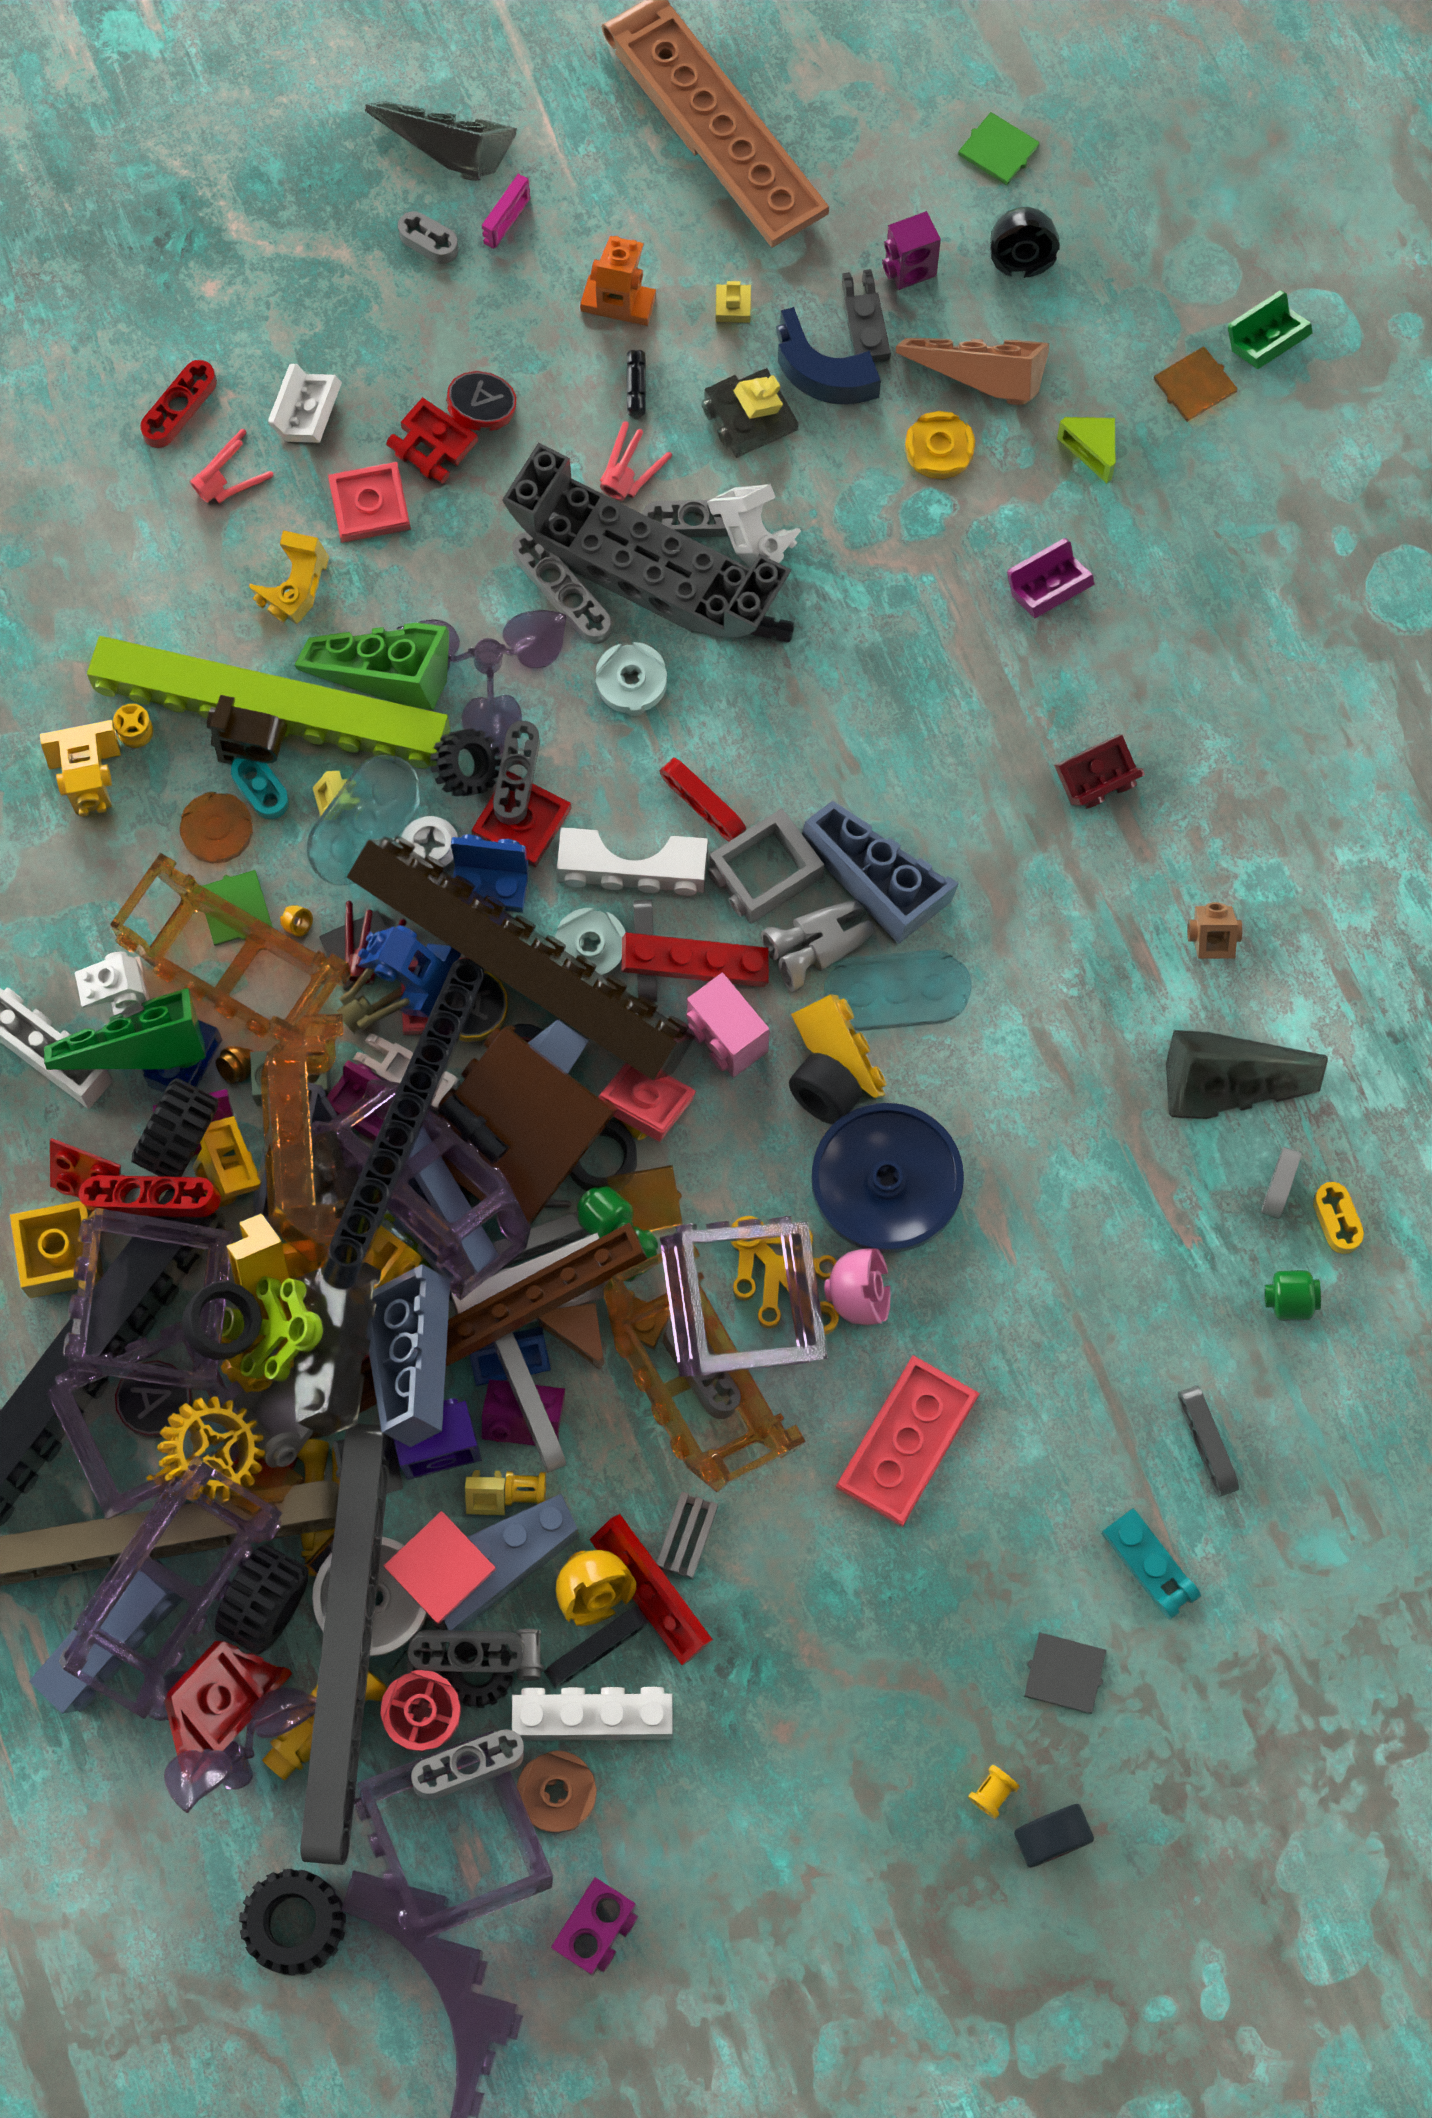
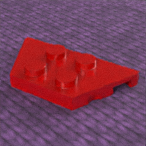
M214 1641L163 1697L182 1778L186 1783H195L286 1682L293 1674L288 1668L277 1667L263 1661L264 1658L253 1653L240 1651L239 1647L225 1641Z

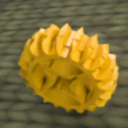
M218 1397L209 1399L207 1405L202 1398H197L193 1401V1408L185 1403L179 1408L180 1415L173 1413L169 1416L168 1421L171 1427L161 1429L160 1434L168 1441L159 1443L157 1450L162 1453H168V1456L159 1460V1466L171 1467L172 1471L165 1475V1480L171 1481L177 1478L180 1483L176 1486L175 1491L181 1493L188 1487L190 1489L188 1496L191 1501L198 1499L202 1492L204 1504H211L215 1499V1495L220 1503H225L229 1500L230 1494L235 1497L243 1494L242 1485L245 1487L253 1485L255 1480L251 1474H257L262 1469V1466L255 1460L262 1458L265 1455V1451L261 1448H256L255 1444L263 1440V1435H252L251 1432L256 1427L257 1421L251 1420L246 1423L243 1420L247 1409L241 1408L238 1412L233 1413L234 1402L231 1400L226 1401L222 1408H220ZM202 1421L218 1423L229 1430V1432L219 1434L213 1431L209 1424L204 1425ZM188 1429L192 1434L189 1438L193 1444V1452L189 1458L185 1459L183 1440ZM224 1442V1445L218 1448L217 1452L211 1457L206 1455L201 1459L198 1458L211 1444L216 1446ZM236 1442L239 1450V1460L234 1471L231 1467L233 1462L230 1458L229 1450L231 1445ZM197 1467L207 1468L213 1476L218 1475L220 1480L206 1479L194 1472L193 1469Z

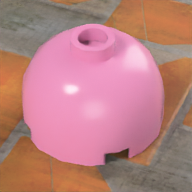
M877 1248L859 1249L846 1253L839 1258L832 1268L830 1279L825 1281L824 1290L827 1301L832 1302L837 1313L850 1323L875 1325L882 1324V1322L888 1319L891 1293L890 1286H883L881 1274H888V1270L880 1250Z

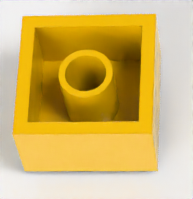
M80 1201L10 1214L20 1286L30 1299L95 1286L102 1278L104 1273L95 1217Z

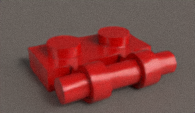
M422 397L401 421V428L408 434L404 439L392 434L388 438L386 445L394 450L395 456L403 462L410 461L420 468L422 475L428 479L434 478L443 484L448 479L450 472L443 468L441 464L446 459L455 466H458L478 443V435L469 428L459 424L453 417ZM420 442L433 450L428 457L416 449Z

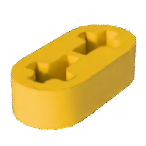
M1327 1182L1321 1185L1314 1195V1210L1331 1249L1337 1253L1349 1254L1355 1251L1363 1241V1227L1347 1189L1340 1183ZM1327 1192L1332 1197L1340 1198L1336 1205L1337 1215L1331 1204L1324 1205L1322 1202L1327 1196ZM1339 1221H1341L1346 1232L1352 1231L1354 1233L1350 1244H1347L1345 1239L1338 1240L1336 1237L1341 1230Z

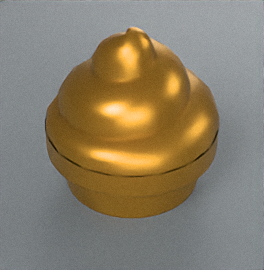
M240 1046L226 1047L220 1052V1056L215 1061L219 1074L229 1083L246 1080L251 1075L250 1052L254 1051Z

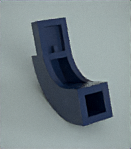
M795 308L781 310L780 325L776 326L780 343L778 344V363L785 376L796 388L812 398L832 404H857L879 398L881 380L870 351L845 358L825 356L813 349L806 340Z

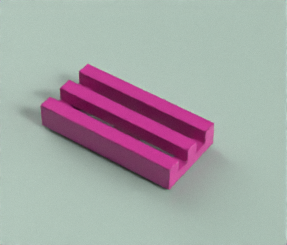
M518 173L481 225L484 230L482 234L485 237L483 240L485 245L493 249L497 247L531 199L528 178Z

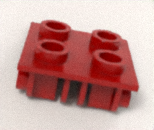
M50 1139V1187L55 1188L64 1195H72L79 1198L81 1185L92 1176H125L121 1174L120 1164L56 1139ZM102 1189L101 1194L108 1195V1194Z

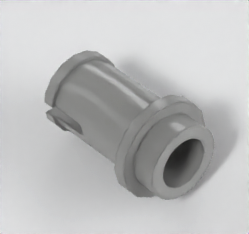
M517 1630L516 1634L522 1639L525 1647L522 1663L514 1670L517 1673V1679L522 1681L541 1679V1672L545 1671V1666L541 1664V1630Z

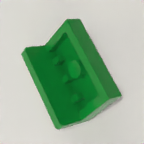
M1279 290L1228 324L1232 352L1256 369H1260L1313 334L1311 322L1289 308L1287 293Z

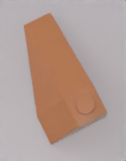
M905 338L896 345V353L995 398H1004L1008 404L1023 405L1039 393L1050 343L1004 340V344L987 346L986 343H983V339H971V341L959 343V346H953V341L950 339Z

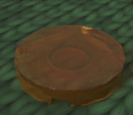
M207 792L194 798L183 810L179 826L181 839L188 852L198 860L212 864L228 862L240 856L249 846L253 835V820L245 803L235 795L228 793L216 794V792Z

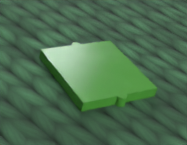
M990 112L977 129L973 128L971 130L970 138L958 151V155L1005 185H1008L1021 168H1026L1027 160L1039 147L1040 142Z
M256 870L232 877L224 875L222 880L197 887L214 946L239 938L245 941L249 935L273 928Z

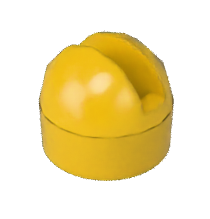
M290 905L284 909L283 916H280V924L283 929L297 937L305 935L312 926L313 916L311 911L299 905ZM295 917L299 919L296 925L293 923Z

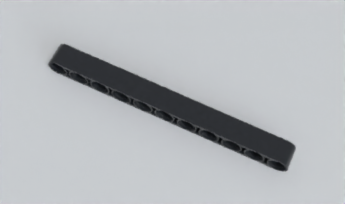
M468 958L456 960L449 970L329 1245L322 1269V1277L327 1285L332 1288L348 1289L356 1283L476 1002L484 977V970Z

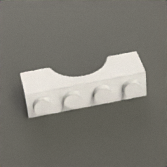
M561 827L557 861L558 882H564L571 887H584L586 884H596L608 890L635 887L646 893H656L659 889L674 890L675 893L684 896L695 895L696 892L704 893L708 838L670 836L663 849L654 856L643 860H626L612 854L604 846L598 830Z

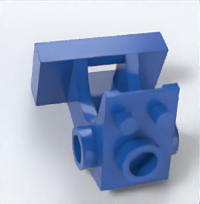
M400 925L378 931L374 934L370 932L366 938L369 941L367 949L362 948L358 953V956L362 958L358 966L375 969L374 973L388 982H394L395 979L400 981L405 986L400 1000L409 998L410 1004L399 1010L406 1015L429 1018L452 964L460 958L461 953L447 945L428 943L425 947L416 940L417 934L414 931ZM413 957H415L418 964L412 973L408 970V967Z

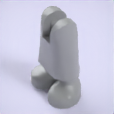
M858 900L836 904L798 917L793 920L794 928L789 930L769 927L761 931L762 943L764 947L769 948L770 958L774 961L780 959L779 971L790 991L795 992L802 988L805 982V972L810 965L813 964L821 971L852 952L876 933L871 921L862 922L846 931L842 930V925L855 919L863 912V908ZM802 944L804 949L787 954L792 948Z

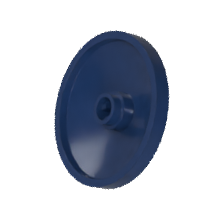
M876 1103L847 1113L828 1129L815 1152L811 1183L814 1200L821 1216L828 1226L842 1239L862 1249L877 1248L881 1253H897L924 1245L935 1238L949 1224L961 1199L964 1171L962 1159L954 1140L947 1130L933 1117L921 1110L903 1104Z

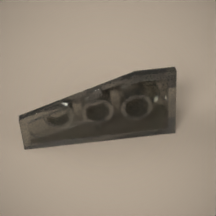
M387 101L365 104L366 113L447 169L460 172V177L466 180L479 181L481 176L495 173L517 132L515 127L478 118L475 119V122H456V114L429 113L428 116H425L426 110L423 108Z
M1173 1030L1166 1060L1169 1115L1176 1118L1209 1119L1219 1116L1218 1112L1233 1108H1239L1242 1111L1251 1109L1252 1104L1271 1099L1280 1102L1320 1092L1328 1057L1322 1054L1217 1033Z

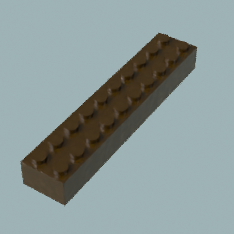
M385 836L381 839H368L348 873V879L653 1081L674 1073L695 1039V1036L687 1031L689 1026L674 1016L666 1018L656 1011L658 1006L653 1001L641 995L638 998L625 991L627 985L611 975H608L607 978L595 971L597 966L589 959L581 955H577L575 958L564 951L566 945L550 935H547L546 938L534 931L535 924L520 915L514 918L504 911L506 906L501 901L489 895H486L485 898L473 891L475 885L469 880L458 875L454 878L443 871L445 868L444 864L430 856L423 858L413 851L415 846L408 840L400 836H396L395 839Z

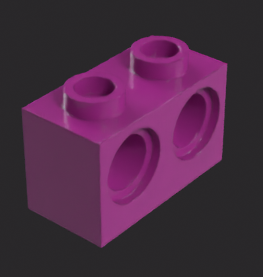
M927 211L888 225L887 240L884 241L886 257L882 260V264L887 278L894 279L898 290L937 276L941 238Z
M594 1877L552 1944V1950L594 1976L597 1969L604 1973L617 1952L611 1948L619 1934L626 1937L639 1917L633 1913L637 1907L636 1903ZM605 1900H613L620 1907L618 1918L610 1923L602 1922L597 1917V1908ZM583 1935H591L598 1942V1949L592 1957L582 1958L575 1952V1943Z

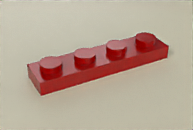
M626 932L622 937V972L709 982L723 972L732 984L765 987L769 983V948Z
M621 1514L610 1518L589 1539L597 1550L609 1551L618 1556L630 1570L636 1581V1591L632 1599L681 1665L691 1661L713 1640Z

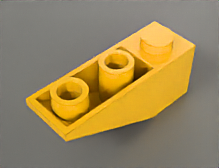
M830 994L791 1014L809 1050L813 1053L828 1055L839 1061L853 1074L860 1087L872 1097L882 1098L886 1096L882 1088L887 1085L885 1078L877 1065L872 1067L866 1055L870 1052L869 1045L861 1032L856 1034L850 1022L854 1018V1014L845 998L840 1000L838 995Z

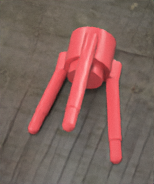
M627 421L622 423L606 471L600 479L601 490L618 501H623L627 495L634 498L638 490L672 457V453L667 452L638 480L634 481L635 473L627 465L638 446L643 430L638 429L620 463H617L629 427Z
M241 429L206 468L190 480L194 490L206 503L214 498L220 504L229 496L273 477V472L268 471L224 490L223 486L227 484V481L219 469L243 445L241 439L246 435L245 429Z

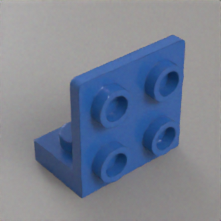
M471 834L462 835L461 838L452 837L451 849L455 863L453 877L455 878L458 875L472 882L475 885L473 891L485 898L486 895H489L501 901L506 906L504 911L523 913L529 877L526 847L512 839H500L498 842L485 841L481 837Z

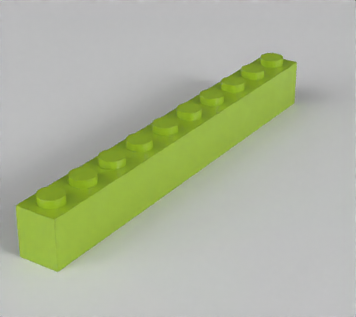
M100 635L87 671L92 688L104 696L114 697L116 694L123 695L139 704L148 705L150 702L162 704L171 711L182 713L188 710L196 712L206 719L210 708H216L220 695L234 697L235 707L271 714L282 719L287 725L285 737L289 736V734L301 736L306 741L318 745L327 742L338 745L342 750L352 753L362 750L373 753L377 758L391 761L394 758L408 761L414 767L422 769L437 765V761L430 760L431 754L439 752L433 747L437 742H442L440 738L443 735L449 734L451 730L448 715Z

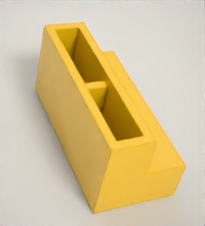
M261 1213L240 1222L243 1239L228 1245L227 1249L235 1284L243 1286L253 1294L260 1306L262 1319L269 1320L262 1299H259L256 1295L257 1283L262 1277L267 1276L278 1279L282 1285L289 1277L282 1241Z

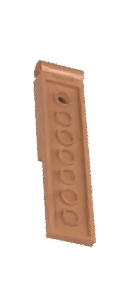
M643 0L602 24V32L609 45L616 49V56L693 155L699 154L771 248L829 214V206L677 14L668 0Z

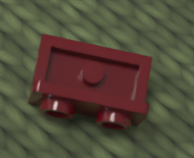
M1122 734L1111 737L1054 765L1071 805H1084L1085 809L1104 802V795L1115 789L1117 793L1132 789L1137 786L1136 779L1145 775L1143 768H1136Z

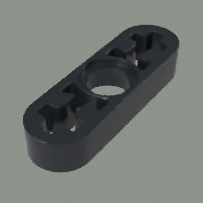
M638 1606L631 1608L545 1669L544 1674L555 1689L563 1686L643 1630L649 1624V1621Z

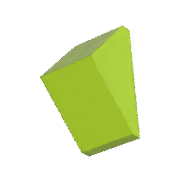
M1064 417L1059 424L1057 439L1106 484L1110 482L1116 464L1115 418Z

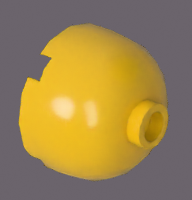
M603 1550L574 1553L563 1566L556 1579V1599L566 1620L570 1623V1619H573L576 1626L593 1625L616 1614L611 1607L617 1605L621 1600L626 1605L636 1591V1581L623 1561L613 1553Z

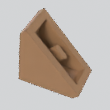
M596 1303L556 1308L537 1318L540 1327L599 1370L602 1368L604 1358Z

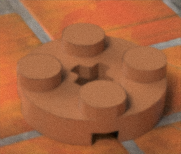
M555 1750L540 1755L526 1764L519 1776L516 1794L520 1810L533 1826L549 1833H562L575 1830L581 1823L587 1820L596 1803L597 1789L592 1772L581 1758L566 1751ZM557 1781H562L564 1783L563 1790L568 1792L566 1799L559 1798L557 1803L550 1802L551 1795L545 1792L548 1785L555 1786Z

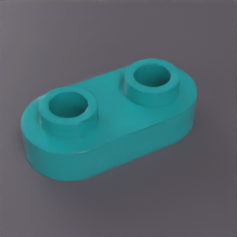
M237 757L231 765V776L234 784L260 817L269 820L277 819L285 814L289 807L287 791L267 763ZM248 772L257 773L253 779L244 778ZM269 799L277 800L274 806L268 807L265 805Z

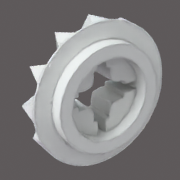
M425 816L414 820L405 828L401 837L415 846L414 852L425 858V848L420 845L421 843H427L428 839L431 838V833H433L436 845L441 847L433 848L429 856L437 859L445 866L449 863L453 864L451 839L452 837H458L448 821L435 816Z

